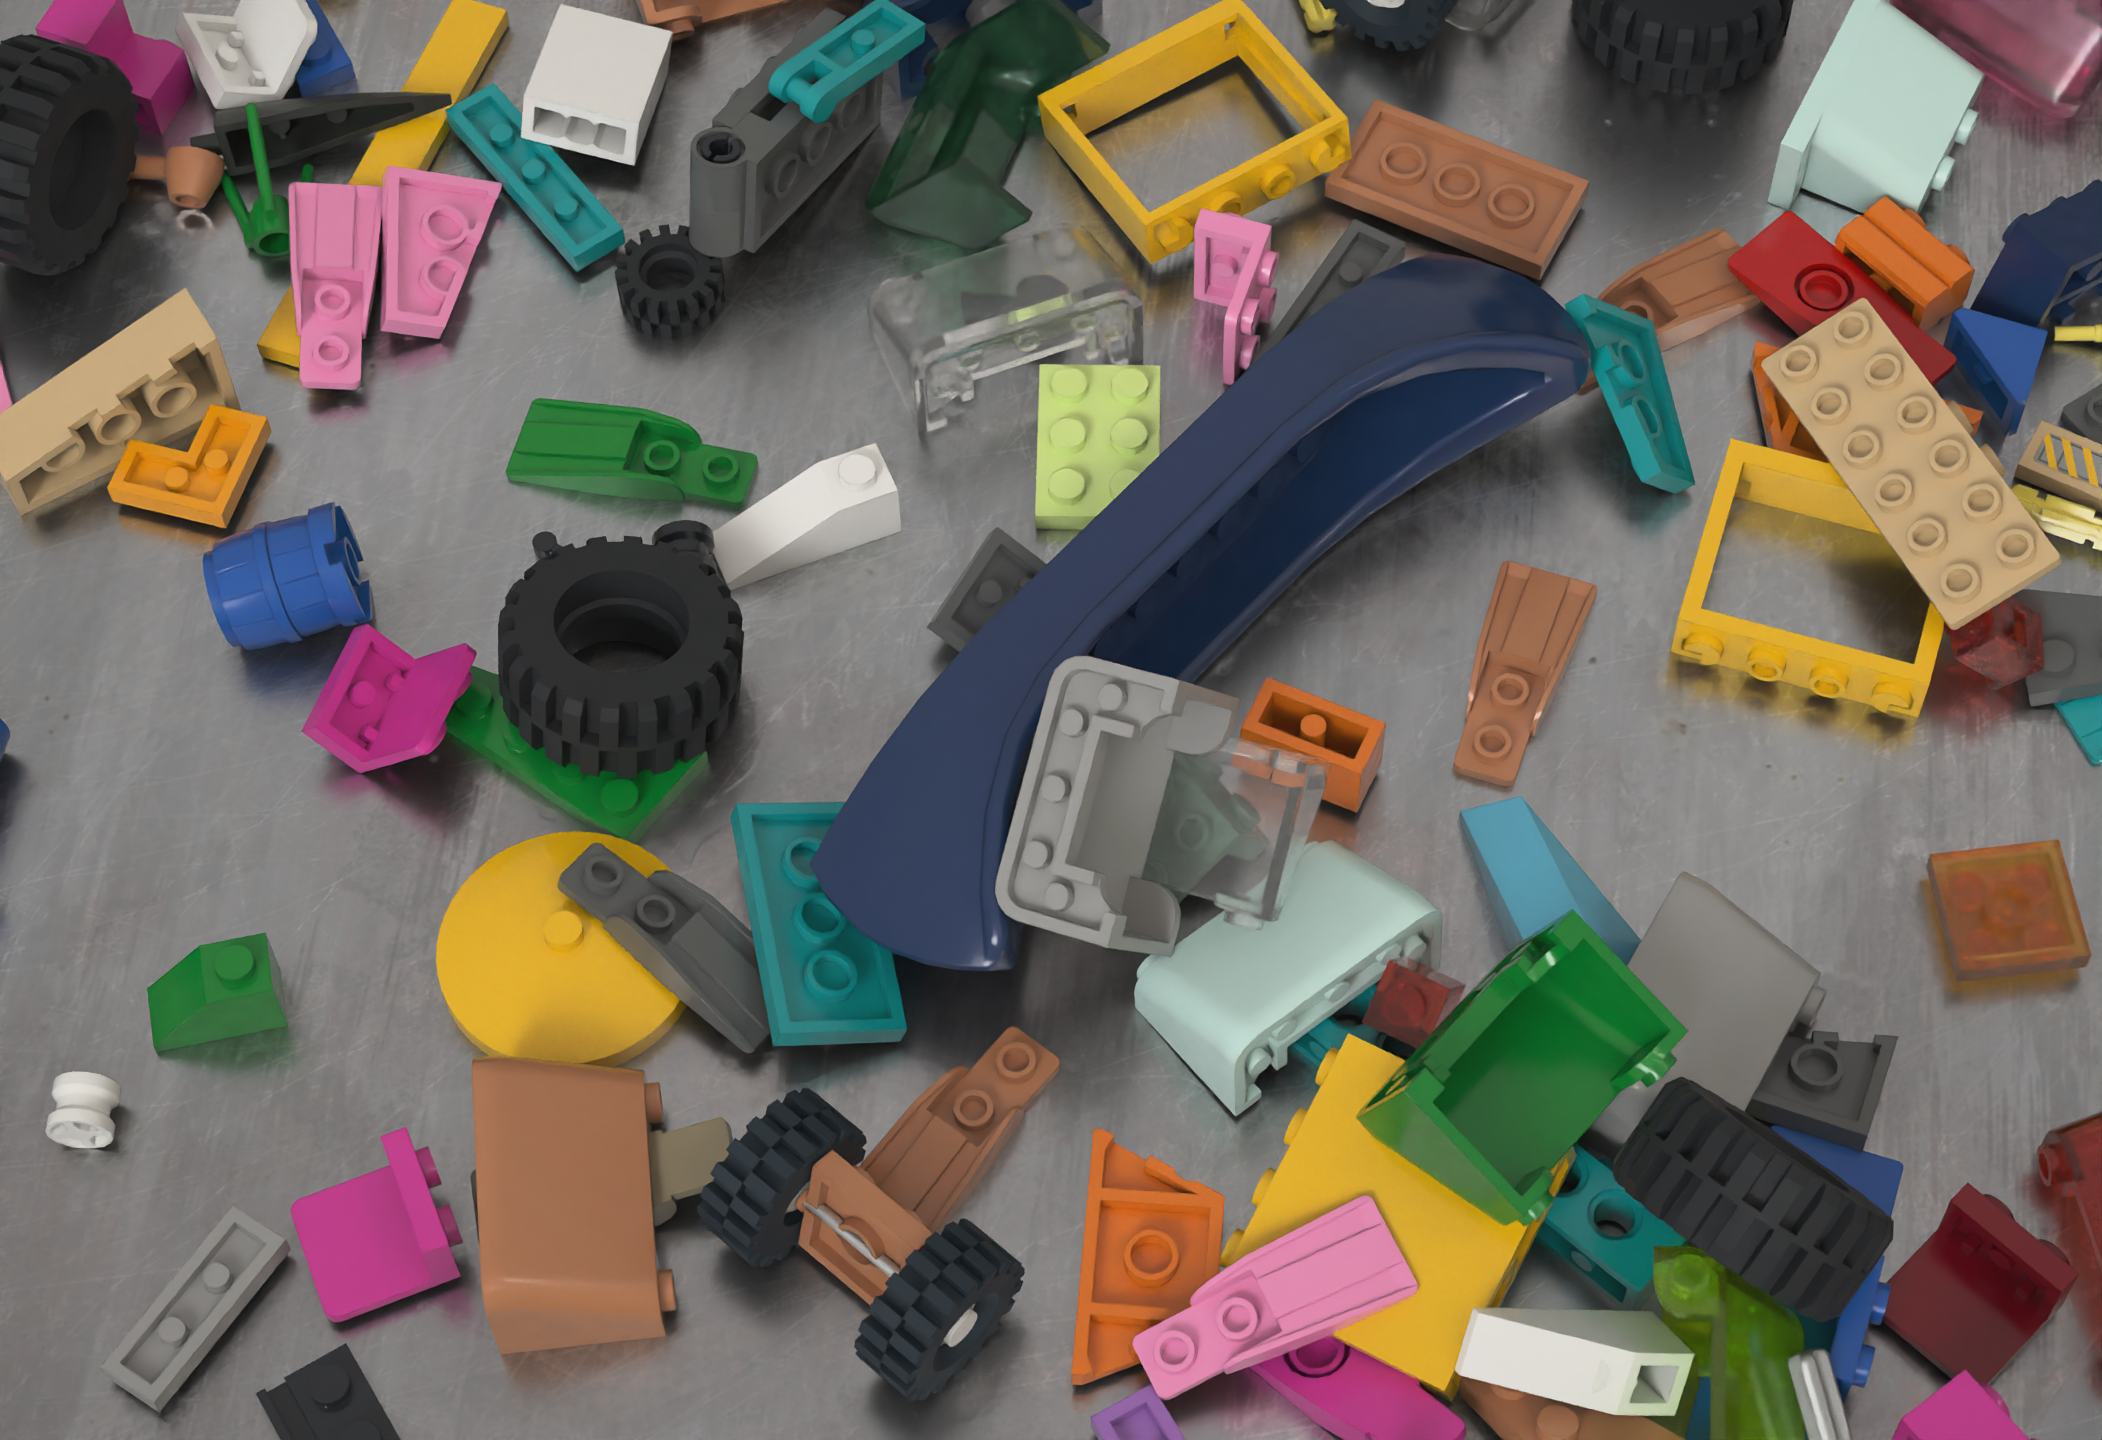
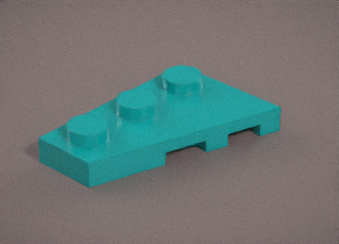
M1584 293L1565 303L1566 310L1582 331L1591 350L1592 370L1629 452L1632 466L1641 482L1674 494L1695 485L1653 321Z

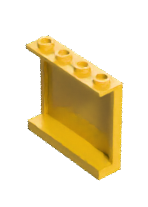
M1348 1033L1340 1050L1332 1047L1323 1058L1315 1079V1083L1320 1088L1309 1109L1299 1108L1291 1119L1284 1136V1144L1289 1147L1277 1170L1270 1167L1262 1175L1252 1198V1204L1257 1209L1246 1230L1243 1231L1238 1228L1229 1238L1222 1252L1220 1265L1226 1269L1249 1253L1360 1196H1370L1418 1284V1291L1414 1296L1329 1336L1422 1382L1428 1391L1452 1402L1459 1389L1461 1376L1455 1371V1366L1473 1307L1500 1308L1552 1203L1540 1216L1524 1227L1517 1220L1502 1226L1375 1139L1356 1119V1115L1405 1060ZM1573 1146L1550 1171L1555 1179L1548 1188V1191L1554 1196V1199L1577 1156Z

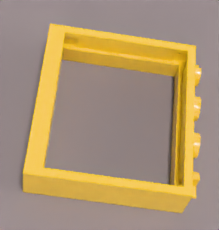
M1222 0L1037 96L1043 132L1046 139L1150 264L1172 253L1179 252L1194 242V228L1202 208L1219 213H1235L1244 216L1272 200L1282 198L1291 190L1315 177L1333 171L1340 164L1352 158L1347 116L1242 0ZM1229 24L1230 28L1225 30L1224 26ZM1238 55L1305 131L1148 212L1084 135ZM1071 105V111L1065 113L1063 109Z
M1731 438L1678 616L1670 652L1698 659L1700 664H1717L1748 672L1754 678L1762 681L1778 680L1808 688L1823 697H1842L1869 704L1884 713H1887V710L1919 717L1930 684L1945 621L1930 601L1913 664L1702 609L1734 497L1881 534L1830 463Z

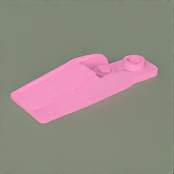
M294 182L289 185L290 273L297 336H301L299 381L300 385L304 388L355 390L360 387L362 339H366L379 265L382 228V187L301 182Z
M1364 1195L1242 1257L1202 1285L1190 1298V1308L1136 1335L1133 1339V1347L1157 1395L1163 1400H1170L1223 1371L1227 1375L1267 1361L1357 1323L1414 1296L1418 1291V1284L1373 1199L1370 1196Z

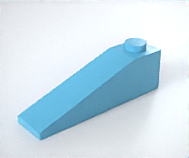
M1522 796L1460 811L1459 818L1508 952L1535 932L1573 909L1626 966L1628 965L1641 939Z

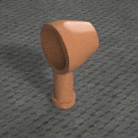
M174 146L167 150L166 156H137L134 172H130L128 182L133 179L166 180L168 197L171 202L186 208L201 209L207 205L220 185L224 174L225 161L217 154L205 149L191 146Z

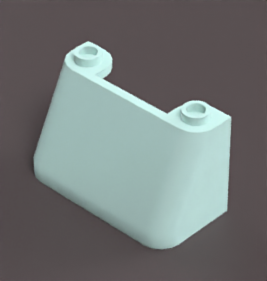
M1328 840L1322 843L1312 841L1303 846L1294 855L1288 866L1176 944L1171 957L1154 954L1148 956L1139 966L1136 973L1138 981L1134 990L1135 1008L1224 1105L1237 1116L1262 1098V1091L1254 1084L1258 1075L1269 1064L1276 1070L1287 1064V1047L1380 979L1391 988L1400 981L1402 972L1415 986L1439 969L1443 917L1441 912L1423 894L1337 841Z

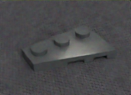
M2022 589L2010 596L2030 706L2102 695V596Z
M1813 1031L1811 1039L1785 1037L1745 1112L1752 1117L1863 1152L1899 1036L1874 1035L1872 1043L1839 1041L1838 1032Z

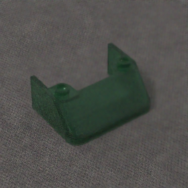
M1018 0L957 36L941 51L934 61L926 81L923 83L867 196L865 210L884 225L971 250L982 245L989 247L1001 235L1028 222L1033 212L999 184L1028 123L1040 116L1037 96L1069 80L1074 71L1107 54L1111 44L1059 0Z

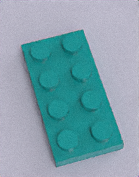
M845 802L736 803L730 816L773 1046L900 1042L907 1031L892 952L862 936L827 899L810 868L812 858Z

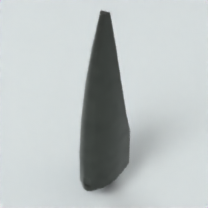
M371 92L308 96L257 103L255 105L258 109L268 166L269 168H274L452 105L450 93ZM246 106L218 110L214 119L215 133L190 137L191 147L205 149L218 156H223L229 177L256 171L248 131Z

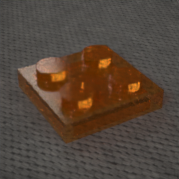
M2059 839L1930 854L1926 869L1956 982L2087 966L2091 957V951Z

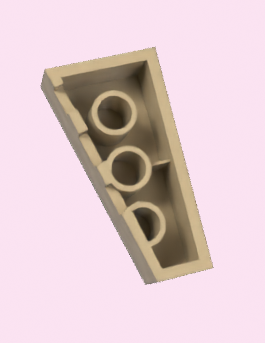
M186 287L0 413V482L20 516L116 470L131 439L165 446L198 430L210 404L235 410L241 409L218 338Z

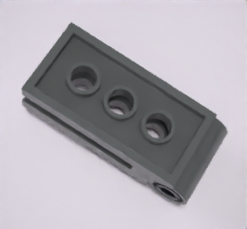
M826 7L808 25H802L795 33L792 41L777 56H771L765 61L760 73L744 88L735 90L727 105L712 119V128L699 132L692 139L690 145L689 241L698 252L711 257H728L745 249L754 254L880 124L883 71L838 102L831 115L822 123H815L800 112V105L793 101L784 103L771 95L768 90L770 78L780 65L846 20L845 15ZM813 78L809 81V83L813 85L818 80Z

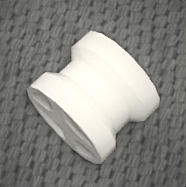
M73 1071L62 1073L55 1077L51 1095L57 1104L56 1110L50 1113L47 1118L45 1127L47 1136L57 1143L75 1148L94 1149L110 1144L114 1138L115 1124L110 1118L111 1110L117 1107L120 1101V1085L109 1077L91 1072Z

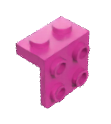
M369 624L355 627L301 732L358 773L393 765L421 755H427L440 744L445 736L447 725L444 721L454 701L462 696L472 680L470 668L477 652L468 644L463 643L414 659Z
M407 1127L380 1136L390 1163L389 1166L300 1198L291 1207V1216L323 1310L327 1318L333 1322L345 1321L461 1277L451 1251V1247L463 1243L449 1204L436 1209L429 1189L442 1184L429 1147L426 1146L415 1150Z

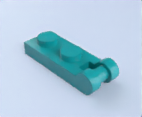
M875 0L780 65L770 78L768 85L769 93L784 103L792 101L800 105V112L815 123H822L831 115L838 102L924 43L926 24L888 0ZM813 78L818 80L813 85L809 83V81Z

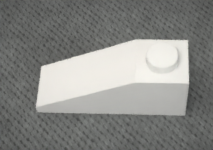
M873 443L817 462L713 532L715 547L712 555L728 588L733 590L901 532L898 489L877 444Z

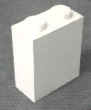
M560 4L524 94L521 138L634 166L668 75L673 32Z

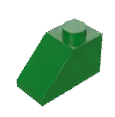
M266 932L199 945L147 988L153 1046L156 1052L288 1026L280 967Z

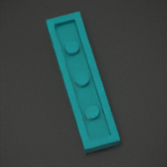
M495 83L488 85L445 110L448 125L493 177L499 183H503L502 187L576 272L626 243L624 230L551 146L521 138L522 114Z

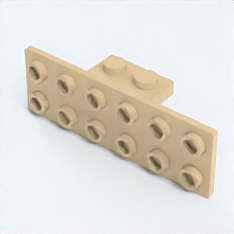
M1860 298L1761 362L1764 373L1950 629H1959L2061 565L2062 560L2058 551L2002 479V477L2006 476V471L1996 454L1988 444H1984L1981 447L1977 446L1969 435L1973 432V428L1962 409L1954 400L1948 404L1943 401L1867 299Z

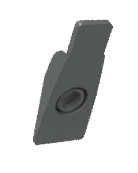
M600 843L591 844L560 875L557 887L562 893L604 924L603 928L669 991L746 1053L754 1052L771 1034L752 932L712 895L681 876L667 870L655 871L646 878Z

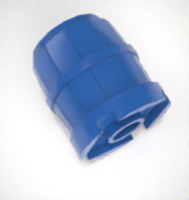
M335 502L308 509V515L256 524L254 528L215 542L213 550L204 553L202 560L203 573L208 596L219 627L232 647L242 645L246 650H254L286 642L291 644L340 624L345 628L373 620L374 607L369 580L361 582L358 562L364 561L344 510L340 505L335 507Z

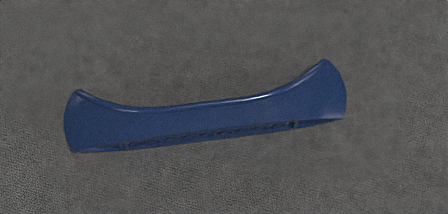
M1436 252L1407 260L1378 273L1324 305L1261 356L976 633L917 700L865 771L836 816L810 862V868L827 899L862 936L892 953L926 965L956 970H1011L1017 964L1025 923L1018 922L1007 916L998 905L995 894L996 878L1048 685L1055 669L1064 660L1074 656H1090L1192 684L1316 559L1366 518L1431 475L1577 393L1586 382L1592 359L1587 341L1569 312L1546 291L1520 274L1473 258Z

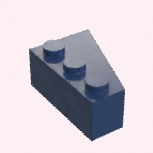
M2100 179L2094 180L2083 191L2068 198L2060 196L2045 209L2032 215L2024 213L2018 216L2005 230L2002 236V241L2005 245L1970 310L2040 329L2041 326L2052 318L2061 326L2073 318L2076 310L2071 304L2092 289L2102 296V181Z

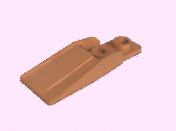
M1722 228L1708 231L1634 266L1610 284L1597 298L1653 321L1661 352L1701 335L1762 302L1727 268L1728 259L1742 247ZM1591 366L1586 382L1581 388H1586L1597 381Z
M1505 561L1501 564L1477 644L1465 715L1467 722L1454 757L1453 769L1455 772L1504 787L1514 785L1529 738L1535 737L1569 668L1597 596L1598 589L1596 585L1512 561Z
M1008 1027L970 1070L964 1065L955 1066L923 1092L859 1167L864 1169L873 1178L877 1187L898 1205L917 1213L925 1222L928 1230L932 1233L937 1232L940 1234L998 1158L1025 1117L1024 1110L1059 1072V1058L1019 1028Z

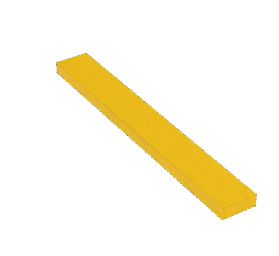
M474 0L451 1L400 92L450 93L452 105L378 131L347 185L382 187V177L388 165L422 171L428 170L451 129L448 125L445 110L470 95L509 25L506 9ZM381 228V240H380V253H379V256H380V254L382 253V228ZM290 285L259 339L257 347L261 357L300 368L301 336H297L292 285Z

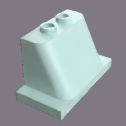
M1854 0L1780 144L1767 202L1789 211L1800 189L1803 188L1863 214L1869 207L1886 196L1902 210L1908 208L1919 215L1931 190L1934 189L1942 193L1951 176L1956 159L1949 157V154L1955 142L1965 146L1973 132L1980 113L1972 110L1980 93L1985 74L1889 3L1890 0Z

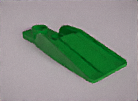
M538 398L533 400L506 468V476L512 481L593 494L684 502V499L739 510L746 504L758 469L757 456L752 453L702 444V439L698 432L689 424L677 418L648 409Z

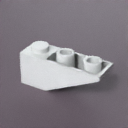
M1473 1307L1455 1371L1460 1376L1612 1415L1675 1416L1695 1354L1652 1311Z

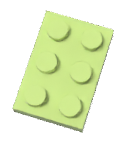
M1040 364L1035 500L1036 529L1083 530L1159 456L1160 365Z

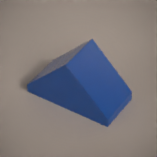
M1961 308L1952 314L1943 347L1956 356L1955 366L2004 436L2008 437L2017 432L2048 331L1967 308Z

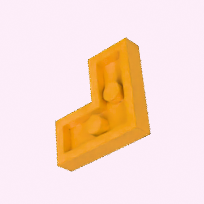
M210 404L188 452L131 439L107 487L112 501L226 529L272 430L268 418Z

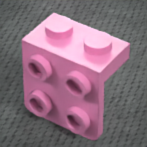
M1202 208L1194 228L1193 298L1228 307L1224 321L1222 382L1232 386L1238 380L1241 370L1247 369L1258 353L1260 336L1255 335L1259 322L1269 323L1277 299V288L1271 287L1277 271L1279 253L1271 251V225L1247 220L1235 213H1219Z

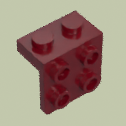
M1967 1183L1950 1200L1939 1228L1886 1282L1891 1285V1290L1882 1321L1951 1379L1966 1369L1979 1384L1989 1385L2063 1306L2079 1273L2070 1266L2068 1258L2056 1245L2047 1240L2035 1238L2018 1224L2010 1209L2001 1200L1990 1194H1982L1971 1184Z

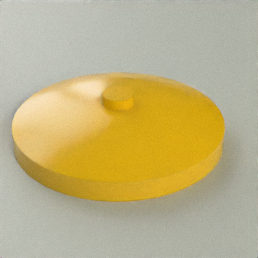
M572 831L546 834L527 839L501 851L483 863L462 884L451 900L444 914L436 944V966L441 990L451 1016L464 1035L490 1057L501 1055L615 1067L631 1060L662 1038L679 1019L687 1005L635 960L603 928L604 924L562 893L557 887L560 875L593 843L604 845L646 878L655 871L667 870L672 872L662 861L642 847L627 840L595 832Z

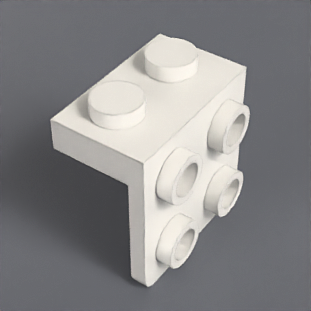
M241 0L233 16L182 12L174 30L215 109H229L246 106L248 103L257 104L283 100L288 89L294 83L295 75L309 47L315 42L317 22L305 0Z

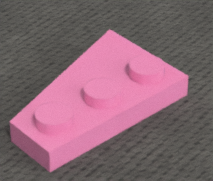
M387 166L382 177L381 331L440 339L503 183Z

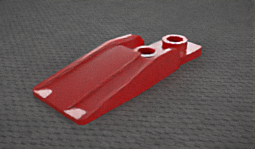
M1791 211L1784 212L1728 259L1727 268L1799 336L1807 333L1860 298H1865L1933 387L1954 369L1956 356L1917 327L1915 325L1916 321L1859 266Z

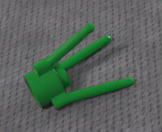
M248 103L245 110L260 197L255 200L252 210L248 212L236 184L231 176L229 177L227 169H224L221 184L243 230L245 246L247 248H254L257 253L264 256H283L290 254L289 203L284 196L273 194L258 109L254 103ZM311 164L303 166L301 183H312L314 168Z

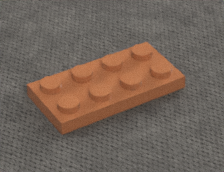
M1375 99L1350 139L1352 158L1330 172L1325 181L1324 196L1540 280L1588 196L1590 181Z

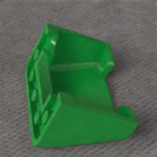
M1572 909L1520 942L1507 953L1368 1100L1356 1115V1119L1375 1139L1502 1226L1517 1220L1524 1227L1540 1216L1554 1200V1196L1548 1191V1188L1555 1179L1550 1172L1622 1090L1639 1080L1646 1087H1649L1672 1068L1677 1058L1671 1053V1050L1687 1034L1688 1030Z

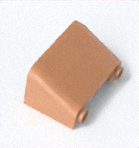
M501 1055L474 1058L472 1060V1093L481 1286L485 1312L500 1354L666 1336L664 1312L676 1310V1290L673 1269L660 1270L656 1253L648 1132L652 1131L651 1124L663 1122L660 1083H648L645 1070Z

